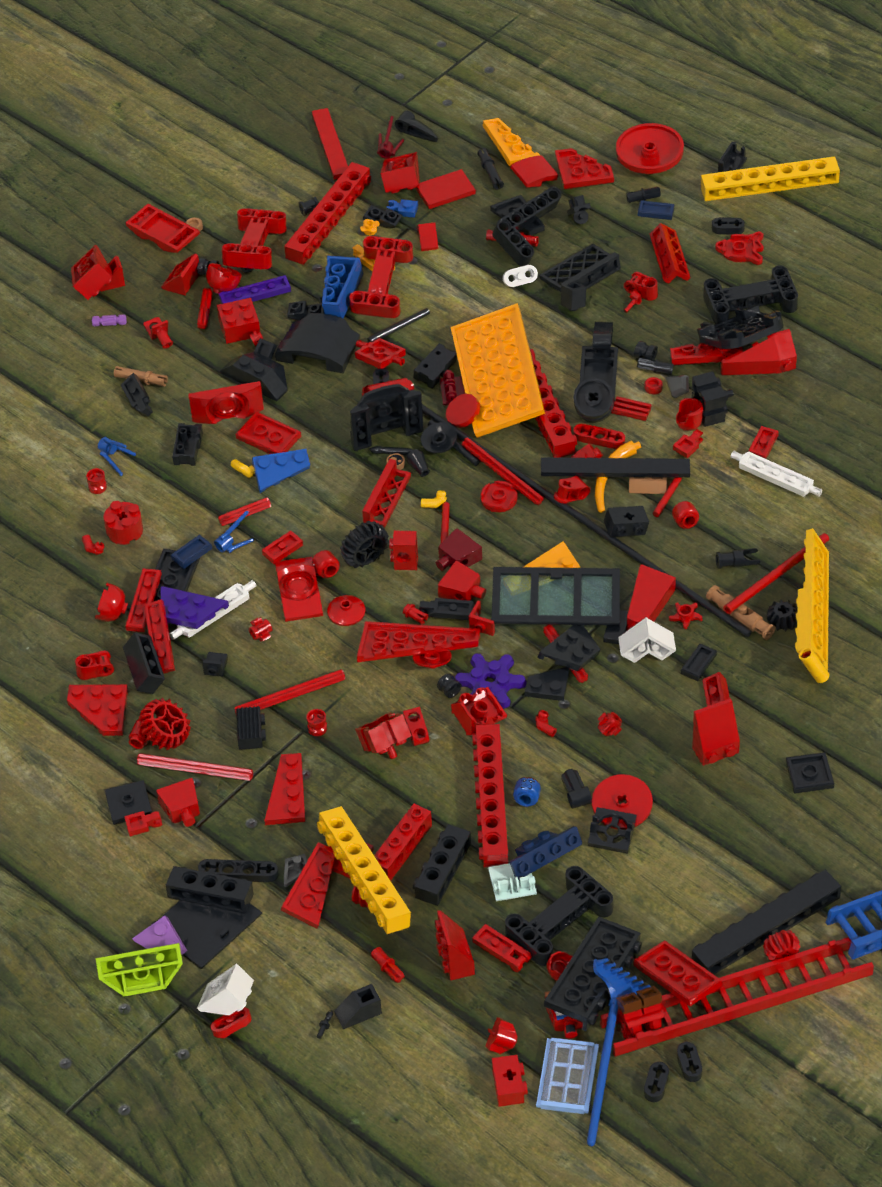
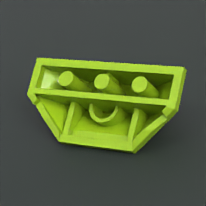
M179 943L95 958L99 980L122 996L166 989L183 965Z

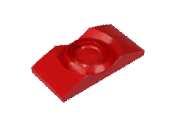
M150 204L144 206L125 222L126 226L138 237L151 240L163 251L178 253L200 234L198 229Z
M260 381L188 394L192 422L216 424L223 419L232 417L245 419L254 415L256 411L264 410Z
M312 556L275 563L285 622L323 616Z

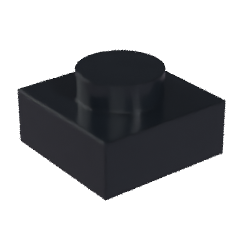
M260 338L255 351L272 359L278 345Z

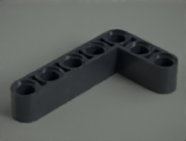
M551 187L497 221L492 233L493 237L518 265H528L534 255L533 247L519 231L557 207L561 198L559 189Z

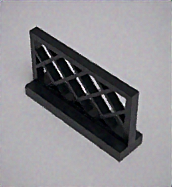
M591 244L539 276L542 281L560 292L561 285L574 281L586 286V289L621 269L619 254L615 252L609 254L595 244ZM592 251H595L597 254H588V253H590V252H592ZM587 259H596L595 261H586ZM573 267H582V269H573ZM560 275H569V277H560Z

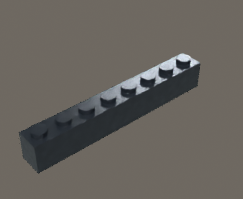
M826 869L820 873H815L806 882L797 884L791 891L782 893L776 900L764 904L754 913L747 914L743 920L731 924L721 933L714 934L703 944L696 945L692 950V960L715 975L764 945V941L769 938V935L782 930H789L840 899L841 885Z

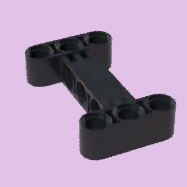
M775 266L772 269L771 280L724 289H722L719 281L714 278H709L704 282L703 297L714 324L729 319V312L735 311V309L740 307L747 309L753 305L763 306L779 303L781 309L786 313H793L797 310L798 293L787 268L784 266Z
M571 866L566 870L565 878L568 892L530 922L515 913L508 915L505 919L506 937L529 951L532 955L531 959L540 966H547L548 959L553 954V945L550 940L590 909L596 915L603 918L609 917L613 913V895L579 866Z

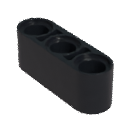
M595 322L593 350H611L613 322Z

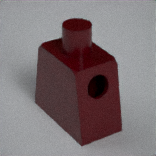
M456 528L439 545V560L436 561V566L443 571L448 566L451 568L455 561H459L463 565L470 567L482 560V546Z

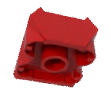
M489 687L478 688L473 694L463 693L457 702L451 704V712L465 730L466 735L476 733V725H491L507 718V714Z

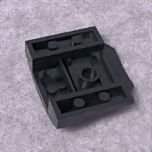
M311 313L301 320L292 322L289 331L275 352L276 361L293 364L297 355L326 360L327 371L344 374L360 334L351 330L343 318L328 314Z
M401 384L388 385L365 393L359 403L350 411V436L354 451L372 447L371 435L399 427L403 428L406 437L424 431L421 392L409 390Z

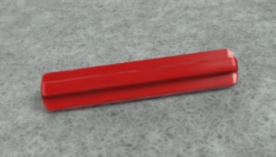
M204 288L202 292L197 321L199 329L207 328L213 294L211 288Z
M268 497L222 514L218 517L221 526H225L235 522L245 511L249 512L246 516L248 517L271 507V502Z

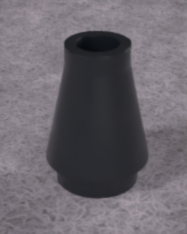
M414 449L407 454V463L421 477L430 473L423 452Z

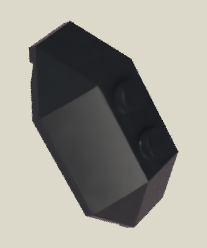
M256 351L232 359L220 370L221 374L241 384L260 381L262 395L276 402L288 391L284 365Z

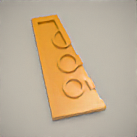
M499 118L483 120V128L509 166L522 159L540 155L537 152L534 153L530 145H525L518 135L511 133V129Z

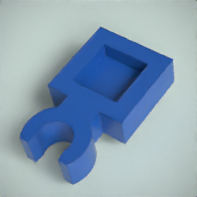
M402 199L400 203L395 200L388 201L389 206L387 208L398 212L403 217L415 218L418 201Z

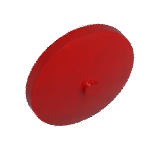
M657 123L633 126L624 131L616 142V155L619 162L627 169L642 174H655L667 171L680 162L684 153V143L680 134L669 126Z

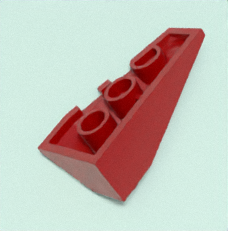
M790 329L768 335L767 340L759 344L758 342L753 343L752 348L746 351L740 350L721 360L722 376L775 374L796 369L797 354Z

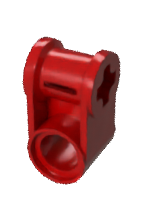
M636 271L632 274V278L624 283L625 290L630 294L633 291H638L641 294V298L648 301L655 300L658 297L657 280L653 277Z
M578 476L560 479L558 482L559 488L554 494V499L563 504L583 500L589 495L590 487Z
M104 650L78 656L75 660L77 677L81 680H88L111 675L114 672V667L110 662V653Z

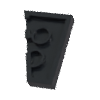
M522 195L491 205L490 210L503 218L525 204L526 201ZM538 219L521 231L527 235H534L545 231V225Z

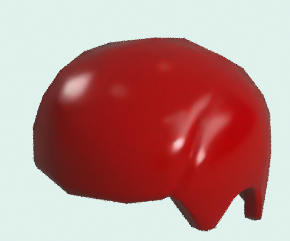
M557 951L551 954L548 959L547 971L555 981L559 979L573 957L566 952Z

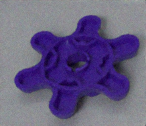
M474 654L470 660L471 665L474 667L471 672L458 673L455 676V681H459L462 687L470 688L471 694L475 693L478 688L489 687L503 709L509 707L511 703L507 692L513 688H525L527 680L523 675L509 673V669L514 665V660L508 654L503 655L499 661L493 660L491 662L485 661L481 654ZM487 677L495 679V681L488 682L485 680L487 679Z

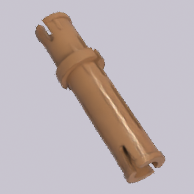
M116 366V369H114V377L127 379L134 373L146 385L155 384L165 387L166 384L164 383L168 381L167 375L155 374L152 371L145 372Z

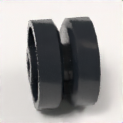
M599 378L585 379L578 384L574 391L575 410L580 418L592 423L601 422L608 418L613 411V391L604 380Z

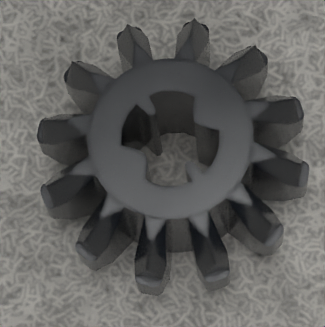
M780 600L779 603L773 601L772 606H769L767 610V622L774 625L777 632L780 629L786 632L787 628L793 630L795 625H797L796 613L798 609L796 603L790 604L789 600L787 602Z

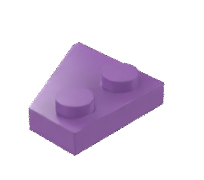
M163 916L132 938L134 942L146 949L179 943L181 955L187 952L186 947L166 916Z

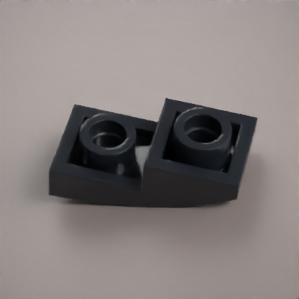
M371 205L364 214L363 220L379 221L380 227L395 228L403 215L389 208L383 211Z
M306 300L289 303L287 316L291 319L301 320L311 313L324 314L322 303L307 305Z

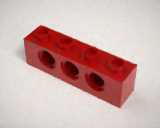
M417 804L411 806L374 855L390 881L432 827L431 811Z

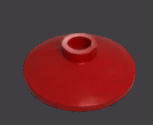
M351 595L335 598L327 608L329 619L340 626H350L358 623L363 619L366 611L363 601Z
M450 651L413 655V661L417 665L431 669L447 664L452 658Z

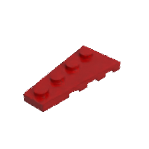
M702 343L698 346L689 344L670 348L671 362L674 365L718 363L740 350L743 351V347L720 349Z
M301 753L281 754L264 820L265 825L306 822Z
M320 842L317 843L281 907V911L316 929L319 926L335 860L332 848Z

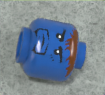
M520 778L516 782L513 792L514 800L519 805L525 807L535 805L540 796L541 786L534 778Z

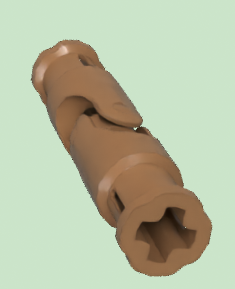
M716 585L712 586L706 595V599L715 602L723 611V607L734 599L732 595L725 594ZM744 604L728 614L751 631H756L762 635V638L765 640L770 639L776 630L774 625L768 624L763 620L762 616Z

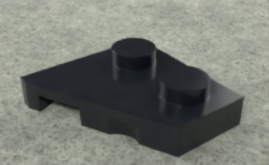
M563 667L528 676L525 697L564 701L570 669Z

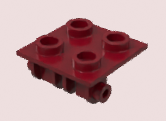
M446 370L443 378H440L443 405H449L454 398L465 394L462 376L454 377V373L451 370Z

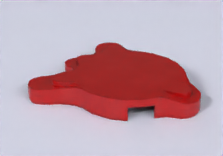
M760 231L749 235L733 234L728 240L718 241L715 249L730 261L752 262L753 264L760 265L763 262V257L757 252H762L764 249L761 243L764 234Z

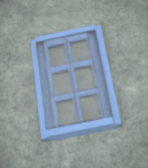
M547 1038L536 1107L545 1110L588 1114L599 1044Z

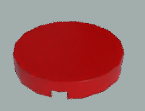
M466 393L457 396L449 403L446 409L447 421L457 428L470 425L474 421V417L478 416L480 412V403L472 394Z
M494 481L493 484L488 483L482 488L480 499L482 505L487 510L500 513L508 511L516 505L518 494L512 484L506 481Z

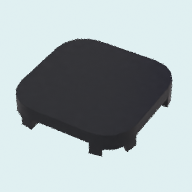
M753 305L746 310H743L741 307L735 309V317L714 325L713 323L703 322L700 324L701 328H698L697 331L702 344L720 349H733L776 333L784 325L780 311L777 310L766 314L760 312L759 305Z

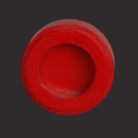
M651 377L645 381L644 389L648 394H659L663 389V383L659 378Z

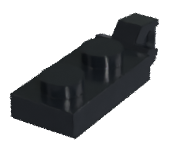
M134 373L131 374L121 384V387L132 407L148 417L153 413L148 405L151 402L138 376Z
M435 598V600L430 602L420 601L419 610L427 613L429 617L469 620V615L473 610V601Z

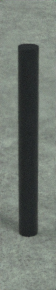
M425 308L368 337L367 340L368 342H373L378 338L382 339L429 315L430 312L428 308Z
M430 420L427 425L430 426L435 422ZM456 441L453 448L474 466H477L480 460Z

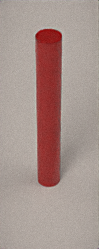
M674 477L653 511V516H660L681 482L682 477Z
M448 502L442 504L441 543L448 537L450 504Z

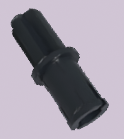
M659 187L641 188L639 191L626 193L628 204L661 196Z
M639 358L637 367L654 371L653 373L661 372L672 375L674 364L660 362L658 359L655 361Z

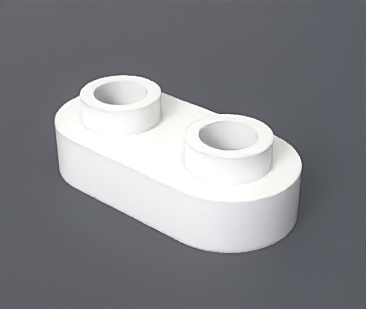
M532 265L510 269L503 274V282L508 287L531 283L536 280L538 272ZM526 271L530 272V277L525 276ZM510 275L514 277L512 282L508 279Z

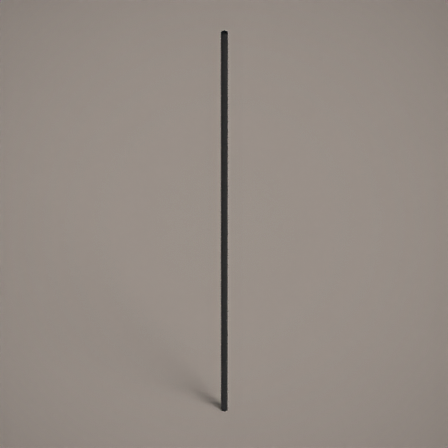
M422 404L423 414L436 423L443 422L452 425ZM452 425L459 439L462 441L465 438L471 439L540 495L640 564L668 574L616 537H610L606 530L568 504L557 502L554 499V494ZM676 579V589L747 638L751 635V630Z

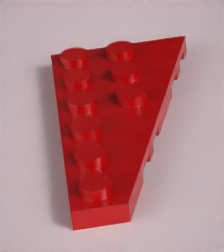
M365 621L357 653V662L478 647L480 629Z

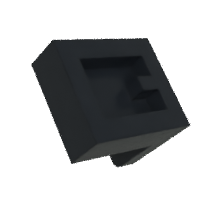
M208 652L206 660L202 662L204 675L223 677L228 655Z

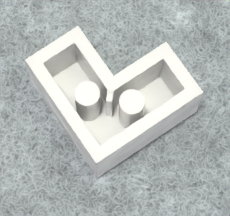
M644 618L618 637L621 656L634 663L648 653L660 660H664L676 651L673 632L648 618Z

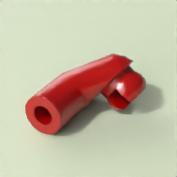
M90 535L82 537V542L87 552L96 555L103 553L105 546L102 542L94 544Z

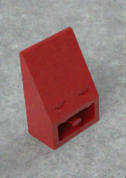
M441 910L437 911L438 920H435L437 932L435 934L438 944H436L438 955L443 958L442 967L444 973L449 974L450 981L475 975L474 960L463 928Z

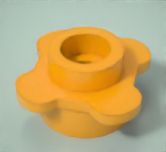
M365 219L360 230L366 235H374L380 223L379 221Z

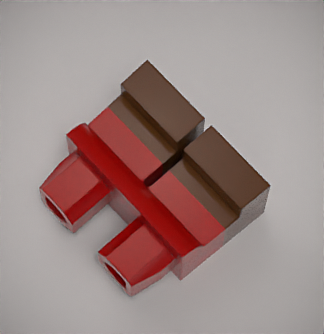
M655 986L636 991L637 995L633 992L616 998L621 1019L632 1036H635V1033L642 1032L641 1024L648 1023V1027L653 1030L662 1027L661 1018L665 1017L661 1006L662 995Z

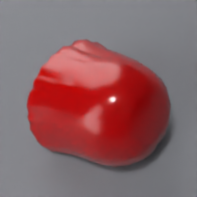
M695 398L680 400L679 411L676 415V423L680 429L693 431L701 425L702 403Z

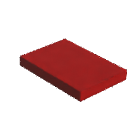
M462 169L421 182L415 188L428 209L476 194V189Z
M256 411L235 435L236 439L266 453L275 454L288 452L301 437V432Z

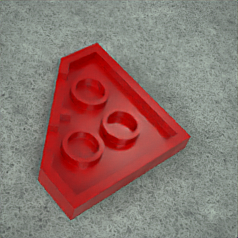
M572 148L555 150V158L564 189L614 182V175L610 165L597 163L596 159L588 155L582 156L577 154V151Z
M127 684L69 685L67 703L72 709L77 710L80 716L90 725L93 724L103 736H123L128 695Z

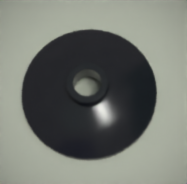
M443 422L428 426L421 435L423 448L435 454L450 450L457 441L455 428Z

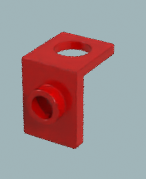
M477 601L469 615V628L480 629V633L493 636L495 634L494 621L480 617L481 601Z

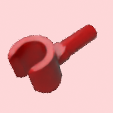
M633 291L630 294L632 301L624 309L625 313L635 304L638 305L642 302L641 294L638 291Z

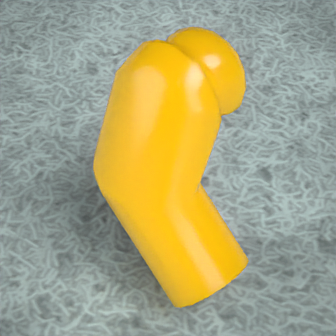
M237 459L231 461V467L247 478L255 475L253 465L248 467Z
M443 490L437 491L436 497L433 499L421 498V508H438L446 502V492Z

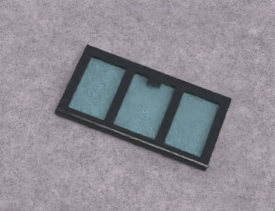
M493 567L491 620L494 621V624L620 626V568Z

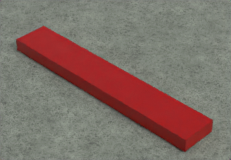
M328 108L312 111V117L335 180L343 174L348 165Z

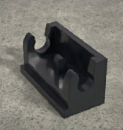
M732 141L718 162V172L740 170L747 160V157H745V147L742 146L741 151H738L736 149V142Z

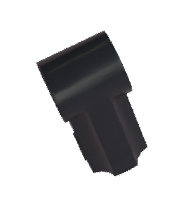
M573 769L566 770L561 775V780L567 791L570 807L574 809L591 804L590 790L587 786H584L578 771Z

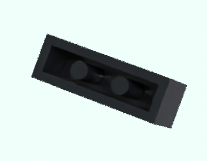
M134 632L123 646L137 691L154 694L165 680L151 636Z

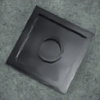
M826 752L786 758V765L794 794L834 788V781Z

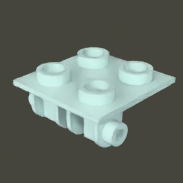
M510 863L488 867L496 901L537 894L535 878L532 876V873L525 877H520V880H518V877H514Z

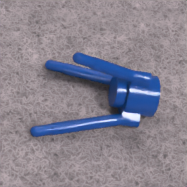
M103 437L98 443V449L101 450L100 455L122 476L123 473L108 455L114 454L117 449L132 456H136V453L126 449L127 446L125 444Z
M245 511L225 533L214 541L216 548L223 553L227 550L228 553H231L234 549L254 541L251 538L232 545L234 540L230 536L239 523L248 515V511Z

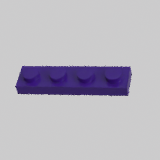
M286 275L235 288L231 291L220 292L219 298L222 304L251 298L252 302L291 292V286Z

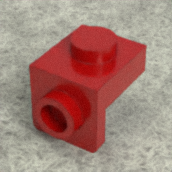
M587 444L571 457L601 458L603 454L597 447L593 448L590 444Z

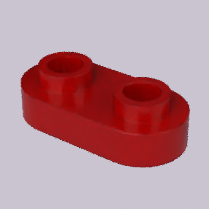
M244 1007L239 1012L235 1011L231 1015H223L211 1024L214 1037L226 1038L237 1030L246 1027L252 1020L249 1009Z

